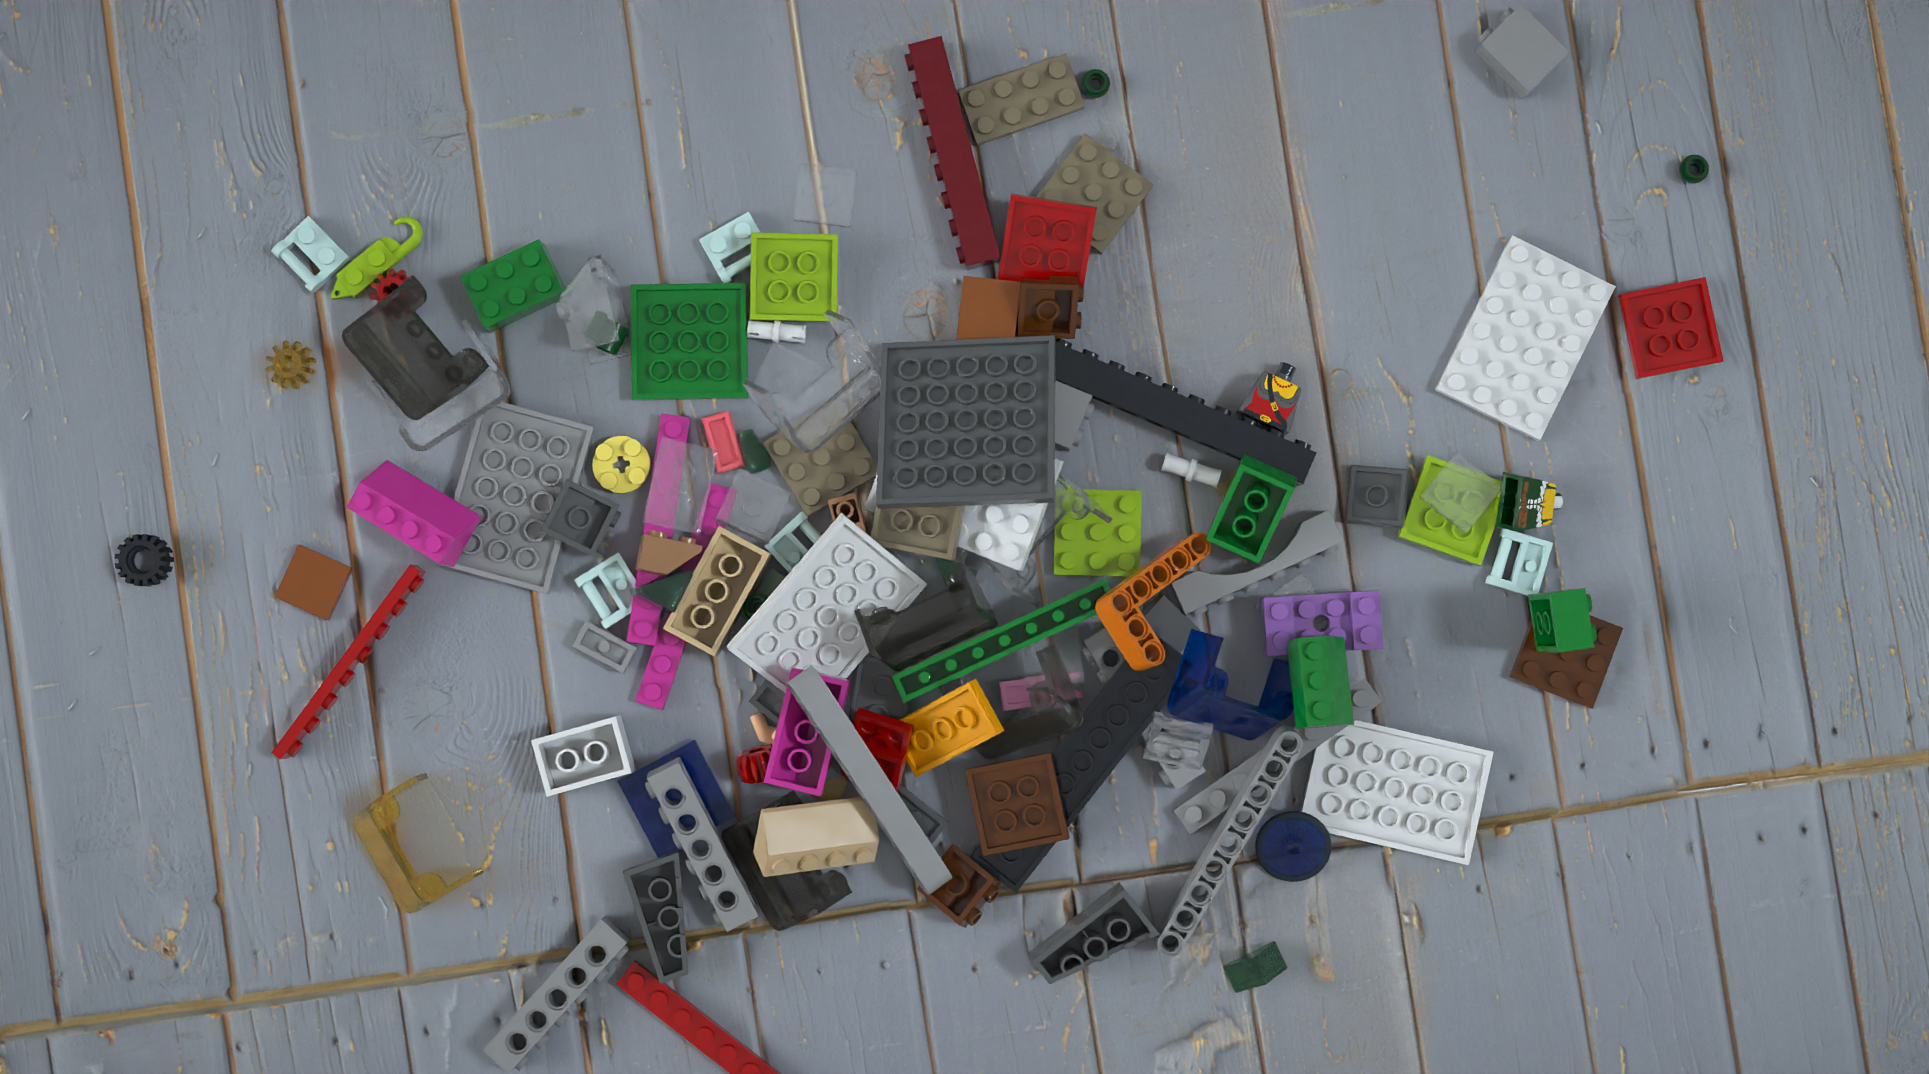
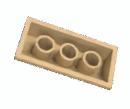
M718 526L663 629L712 656H718L739 619L746 600L752 595L773 555Z
M861 797L761 809L753 853L764 877L874 862L879 844L877 821Z

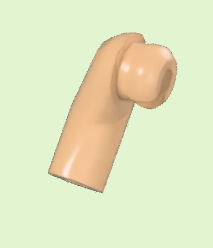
M762 712L751 716L750 720L759 741L773 745L777 728L768 725Z

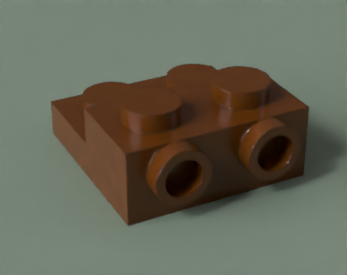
M1049 276L1048 280L1020 279L1017 337L1055 335L1056 339H1075L1076 329H1081L1082 320L1081 312H1077L1078 302H1083L1084 286L1079 285L1078 277Z
M952 843L941 857L951 873L952 879L930 895H927L920 885L917 890L959 926L966 928L968 925H975L982 916L980 909L986 902L991 903L998 897L1001 891L998 886L1001 884V881Z

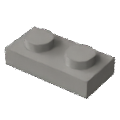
M589 621L584 622L572 647L622 673L626 672L638 649L637 646Z

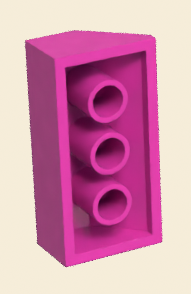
M388 460L359 483L346 508L437 563L452 567L455 566L482 518L478 513Z
M792 667L788 681L803 672L804 669ZM818 672L844 711L851 680ZM787 686L764 783L822 796L833 754Z

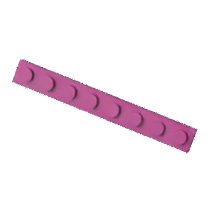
M661 413L643 535H649L650 530L667 533V539L673 538L690 426L689 417ZM637 571L627 642L656 646L667 575L661 576Z
M709 482L691 535L692 539H696V545L703 546L702 552L680 567L658 632L656 646L653 647L635 700L637 702L660 710L665 708L687 641L664 630L663 627L718 526L726 528L738 491Z

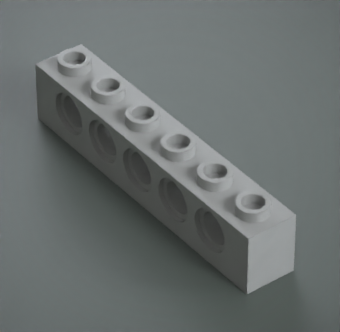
M1104 627L1083 640L1082 642L1085 647L1081 649L1088 662L1091 664L1095 661L1100 669L1097 676L1103 686L1106 685L1125 660L1123 654ZM1107 650H1114L1118 655V662L1114 666L1108 667L1103 663L1102 657ZM1164 705L1141 734L1147 744L1143 747V750L1151 762L1157 760L1162 768L1158 774L1167 787L1172 784L1173 788L1177 790L1206 772V770ZM1154 724H1161L1164 728V735L1159 740H1152L1149 736V729ZM1169 749H1177L1180 755L1178 762L1173 765L1167 764L1164 759V755Z
M678 757L648 772V782L645 783L646 789L652 799L657 797L661 805L658 810L665 824L670 823L675 831L672 834V838L679 850L683 848L688 856L685 859V863L692 875L697 874L700 879L699 890L705 901L710 899L715 909L711 910L718 926L723 924L728 932L758 917V907L681 758ZM675 788L681 791L682 797L678 800H670L666 796V792L669 789ZM684 814H690L696 821L690 826H685L681 824L679 818ZM697 840H704L708 843L709 847L704 851H697L693 848L692 844ZM716 865L721 868L722 872L720 875L713 877L706 873V869L709 866ZM723 891H731L735 898L725 902L719 898V895Z
M604 916L482 1051L507 1074L514 1068L520 1071L531 1059L528 1055L529 1051L534 1046L540 1049L551 1037L547 1033L554 1024L559 1028L570 1016V1013L566 1010L573 1003L579 1006L590 993L586 988L593 981L598 984L610 971L606 966L613 959L618 962L627 953L629 948L626 944L631 938L608 917ZM593 946H601L605 950V959L598 960L593 957ZM578 967L585 971V981L580 982L573 978V968ZM559 989L565 993V1003H558L554 1000V990ZM535 1011L544 1013L546 1024H537L533 1019V1013ZM515 1033L525 1036L526 1046L520 1047L515 1044L513 1039Z

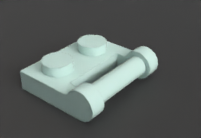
M749 212L699 239L723 283L732 281L731 277L751 267V254L726 268L722 264V261L751 246V232H760Z
M309 216L271 250L277 258H282L306 283L305 287L311 293L319 290L351 259ZM295 245L321 270L317 275L314 276L290 251Z
M803 511L765 545V548L789 573L808 552L806 547L792 533L799 527L814 544L822 536L807 520L809 517Z
M1501 528L1499 534L1501 541L1491 575H1487L1485 584L1525 596L1539 593L1553 543ZM1512 541L1520 543L1510 580L1508 581L1502 579Z
M619 553L574 580L579 588H583L602 619L600 623L604 629L611 627L631 614L636 579ZM598 576L620 609L613 614L592 582Z

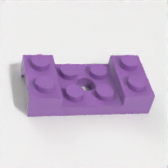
M1379 590L1260 598L1264 615V656L1288 655L1287 641L1300 637L1314 636L1344 637L1346 651L1383 649ZM1322 614L1328 620V626L1324 631H1317L1313 626V620L1317 615Z

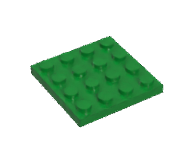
M746 283L631 284L632 400L748 399Z

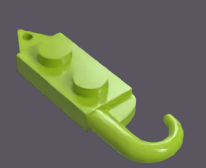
M408 216L395 220V225L409 224L413 229L412 236L402 245L391 238L384 237L378 239L335 275L337 281L330 298L333 300L347 297L357 299L371 287L372 282L376 283L379 280L377 277L379 273L385 276L388 269H393L422 241L423 231L420 223Z

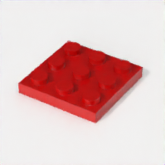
M1011 193L998 280L1020 282V279L1048 280L1049 276L1078 277L1079 285L1084 286L1097 207Z
M1706 277L1618 295L1636 379L1724 361Z

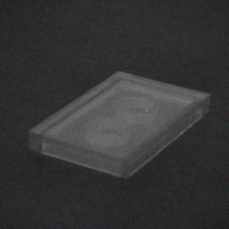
M661 437L642 523L700 535L718 450Z

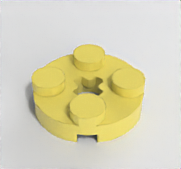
M615 436L600 444L596 448L592 463L595 478L602 487L618 494H628L638 490L647 477H649L652 466L647 449L639 441L628 436ZM619 457H623L625 461L630 462V466L625 467L624 473H620V470L614 467V463L618 462Z

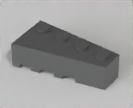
M679 851L623 870V875L660 984L688 974Z
M1118 882L1030 951L1028 955L1046 981L1052 984L1083 970L1085 966L1097 961H1103L1118 951L1127 950L1136 946V943L1147 938L1151 939L1160 934L1120 882Z

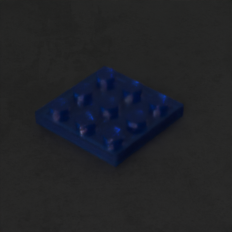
M696 740L618 780L624 795L658 858L676 849L677 846L672 838V834L675 831L671 824H665L660 816L658 808L661 805L657 797L652 799L646 789L645 783L648 782V772L680 757L715 826L717 827L736 816ZM672 788L666 792V796L670 800H678L682 797V793L680 790ZM684 814L679 818L681 824L685 826H690L696 821L690 814Z

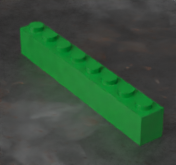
M1106 578L893 675L892 678L903 702L905 703L1097 615L1095 608L1097 600L1111 590Z

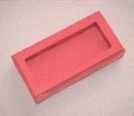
M730 411L702 418L701 420L718 474L746 466Z

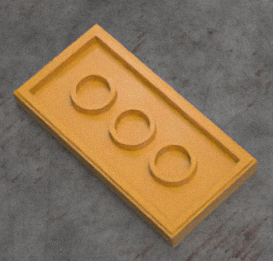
M976 678L900 719V721L914 725L906 761L915 777L1004 731Z

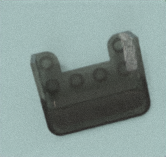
M412 275L347 326L342 332V340L408 418L418 421L469 387L490 365L479 352L472 348H464L454 356L448 351L415 312L426 302L427 293L422 284Z
M794 790L727 827L721 834L734 863L765 918L777 931H783L822 913L852 893L846 877L836 870L822 873L819 869L768 877L763 876L753 853L761 809L803 804Z

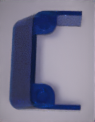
M1191 629L1168 698V710L1173 716L1253 741L1291 715L1294 705L1289 662L1276 658L1273 659L1258 706L1225 696L1229 684L1228 675L1223 669L1215 667L1224 638Z

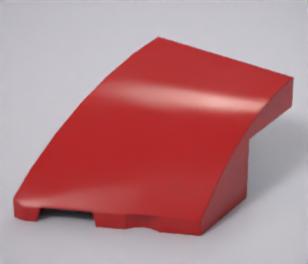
M859 708L855 713L853 726L898 793L914 725ZM840 767V773L849 780L843 769Z

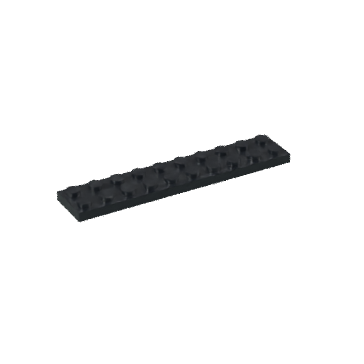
M1157 634L1156 636L1165 650L1164 661L1147 670L1136 671L1131 668L1125 659L1052 752L1067 827L1070 826L1196 666ZM1056 842L983 856L980 844L971 855V858L1014 893H1017Z

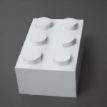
M621 715L531 740L546 797L636 771Z

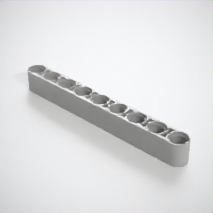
M810 666L788 681L787 686L923 891L930 895L952 879V875L816 669Z
M1285 725L1275 730L1159 925L1157 932L1160 935L1155 937L1158 949L1164 956L1175 957L1183 950L1301 752L1303 741L1293 727ZM1287 735L1295 737V741L1291 746H1281L1280 742L1283 737ZM1272 760L1280 762L1277 771H1266L1265 768L1268 762ZM1261 785L1265 787L1262 796H1251V790L1255 786ZM1241 811L1250 812L1249 819L1244 822L1237 821L1236 816ZM1226 836H1234L1236 838L1234 844L1229 847L1222 846L1221 841ZM1211 861H1219L1221 863L1220 868L1216 871H1208L1206 866ZM1196 886L1206 887L1203 895L1195 896L1191 894ZM1183 910L1190 911L1192 914L1189 919L1183 921L1177 919L1179 912ZM1168 935L1177 937L1175 943L1171 945L1163 944L1162 940Z

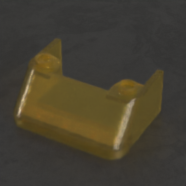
M426 773L412 777L375 799L359 811L353 820L355 832L397 904L407 913H416L484 873L479 868L448 887L442 877L434 872H427L418 876L391 830L390 825L396 822L400 816V806L396 797L428 779Z

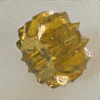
M283 341L282 349L278 346L272 347L276 354L275 357H266V360L273 363V365L266 368V372L274 373L271 381L273 383L280 382L281 388L288 389L290 385L293 389H300V381L308 385L310 380L307 374H316V370L310 368V365L317 362L316 358L309 357L312 350L308 347L302 348V343L295 341L293 345L289 341ZM289 361L296 363L294 369L287 367Z

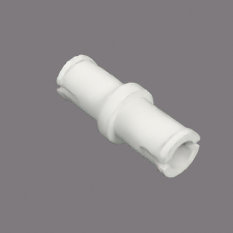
M749 320L747 338L773 340V343H779L781 340L805 344L807 325L783 324L781 320H775L774 323Z
M1166 453L1161 471L1186 477V481L1191 482V480H1195L1215 488L1217 487L1222 470L1199 464L1196 459L1189 461Z

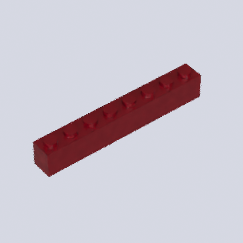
M942 36L908 44L909 54L904 55L908 72L914 70L916 81L912 82L916 99L921 98L924 109L919 110L923 127L929 126L931 136L926 137L930 154L936 153L938 164L934 165L937 181L943 180L946 190L941 192L944 208L951 209L953 219L948 220L952 237L958 236L960 247H956L959 264L965 263L968 271L998 263L1001 257Z

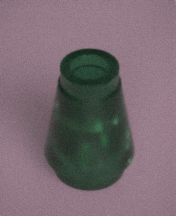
M748 429L738 434L737 437L745 469H748L750 474L760 473L771 466V456L754 430Z

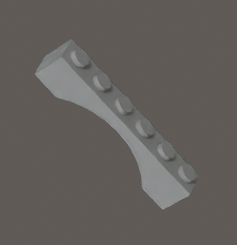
M1327 510L1298 523L1292 537L1284 548L1271 560L1255 569L1232 575L1194 571L1172 581L1169 586L1184 615L1190 613L1192 617H1195L1208 610L1207 604L1214 601L1218 605L1223 604L1234 598L1232 593L1243 589L1244 593L1249 592L1260 586L1258 581L1269 577L1270 581L1285 575L1284 569L1295 564L1298 569L1313 562L1311 556L1321 552L1324 557L1339 550L1337 544L1343 542V539L1330 511Z

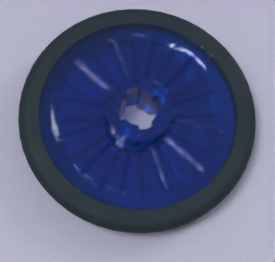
M1300 811L1282 812L1271 817L1262 825L1255 841L1256 856L1262 868L1271 876L1288 882L1307 880L1318 874L1327 864L1332 847L1329 832L1324 824L1316 817ZM1298 844V848L1288 849V845Z

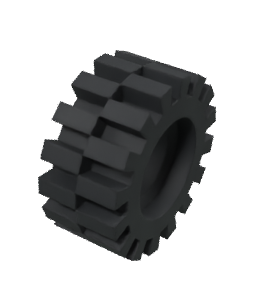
M136 534L132 535V538L127 537L123 540L125 544L118 546L117 549L121 551L119 554L115 553L114 558L118 559L119 562L115 563V568L120 569L119 576L126 578L125 582L146 587L158 585L161 583L160 580H166L169 577L166 575L167 572H172L173 567L170 566V562H174V557H170L169 553L173 551L170 547L166 546L168 543L165 540L159 539L160 537ZM143 549L151 551L154 555L153 567L145 572L140 571L134 563L136 554Z

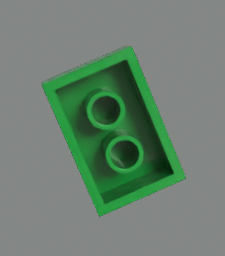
M539 239L460 276L484 328L491 333L569 296L545 244Z
M1244 454L1209 528L1206 540L1260 563L1295 489L1297 477Z
M1585 588L1528 595L1537 652L1560 653L1594 648L1593 641L1597 639L1595 625L1590 622L1589 611H1592V600L1590 594H1586Z

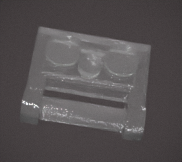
M1154 712L1143 758L1201 770L1211 739L1213 724L1204 722L1202 725L1164 717V713ZM1161 728L1197 735L1200 738L1194 739L1161 732Z

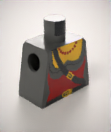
M1280 362L1275 375L1264 371L1242 401L1236 413L1287 435L1291 430L1301 393L1299 386L1290 383L1296 368L1288 363Z

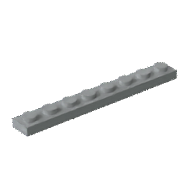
M1365 678L1350 688L1354 721L1382 703ZM1348 725L1296 729V726L1293 727L1303 741L1302 750L1295 762ZM1292 735L1283 737L1280 742L1281 746H1291L1295 741V737ZM1264 748L1174 810L1190 835L1231 806ZM1276 760L1268 762L1265 768L1266 771H1277L1280 762ZM1255 786V787L1251 790V793H1252L1254 790H1256L1257 788H1259L1260 786Z

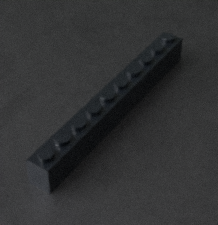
M1056 339V381L1093 395L1092 398L1236 460L1241 461L1245 454L1297 477L1296 485L1301 486L1304 484L1317 453L1310 450V444L1295 439V442L1284 439L1285 434L1276 429L1269 428L1268 431L1258 428V422L1250 418L1242 417L1239 420L1230 416L1232 411L1216 405L1215 409L1204 405L1205 400L1198 396L1189 394L1187 398L1178 394L1179 389L1170 384L1163 383L1162 386L1152 383V377L1136 371L1135 375L1124 371L1125 366L1118 362L1110 360L1107 364L1098 360L1099 355L1092 351L1083 349L1081 353L1071 348L1072 343L1063 339Z

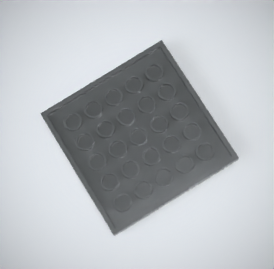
M1055 335L882 343L876 505L878 509L1055 503Z

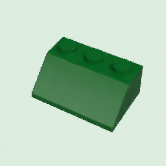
M1314 636L1300 637L1287 641L1296 729L1354 725L1344 637Z

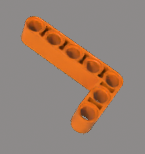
M1196 532L1175 542L1097 600L1095 608L1098 617L1132 669L1144 671L1164 661V647L1140 611L1139 606L1210 553L1211 543L1206 540L1207 536L1205 534Z

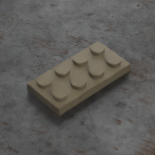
M1066 53L958 90L977 146L1085 109Z

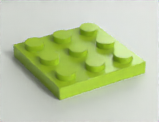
M751 232L750 320L837 321L838 234Z
M1426 455L1406 510L1404 528L1400 527L1397 537L1481 566L1497 521L1502 481Z
M1056 488L1053 575L1129 577L1140 569L1142 491Z

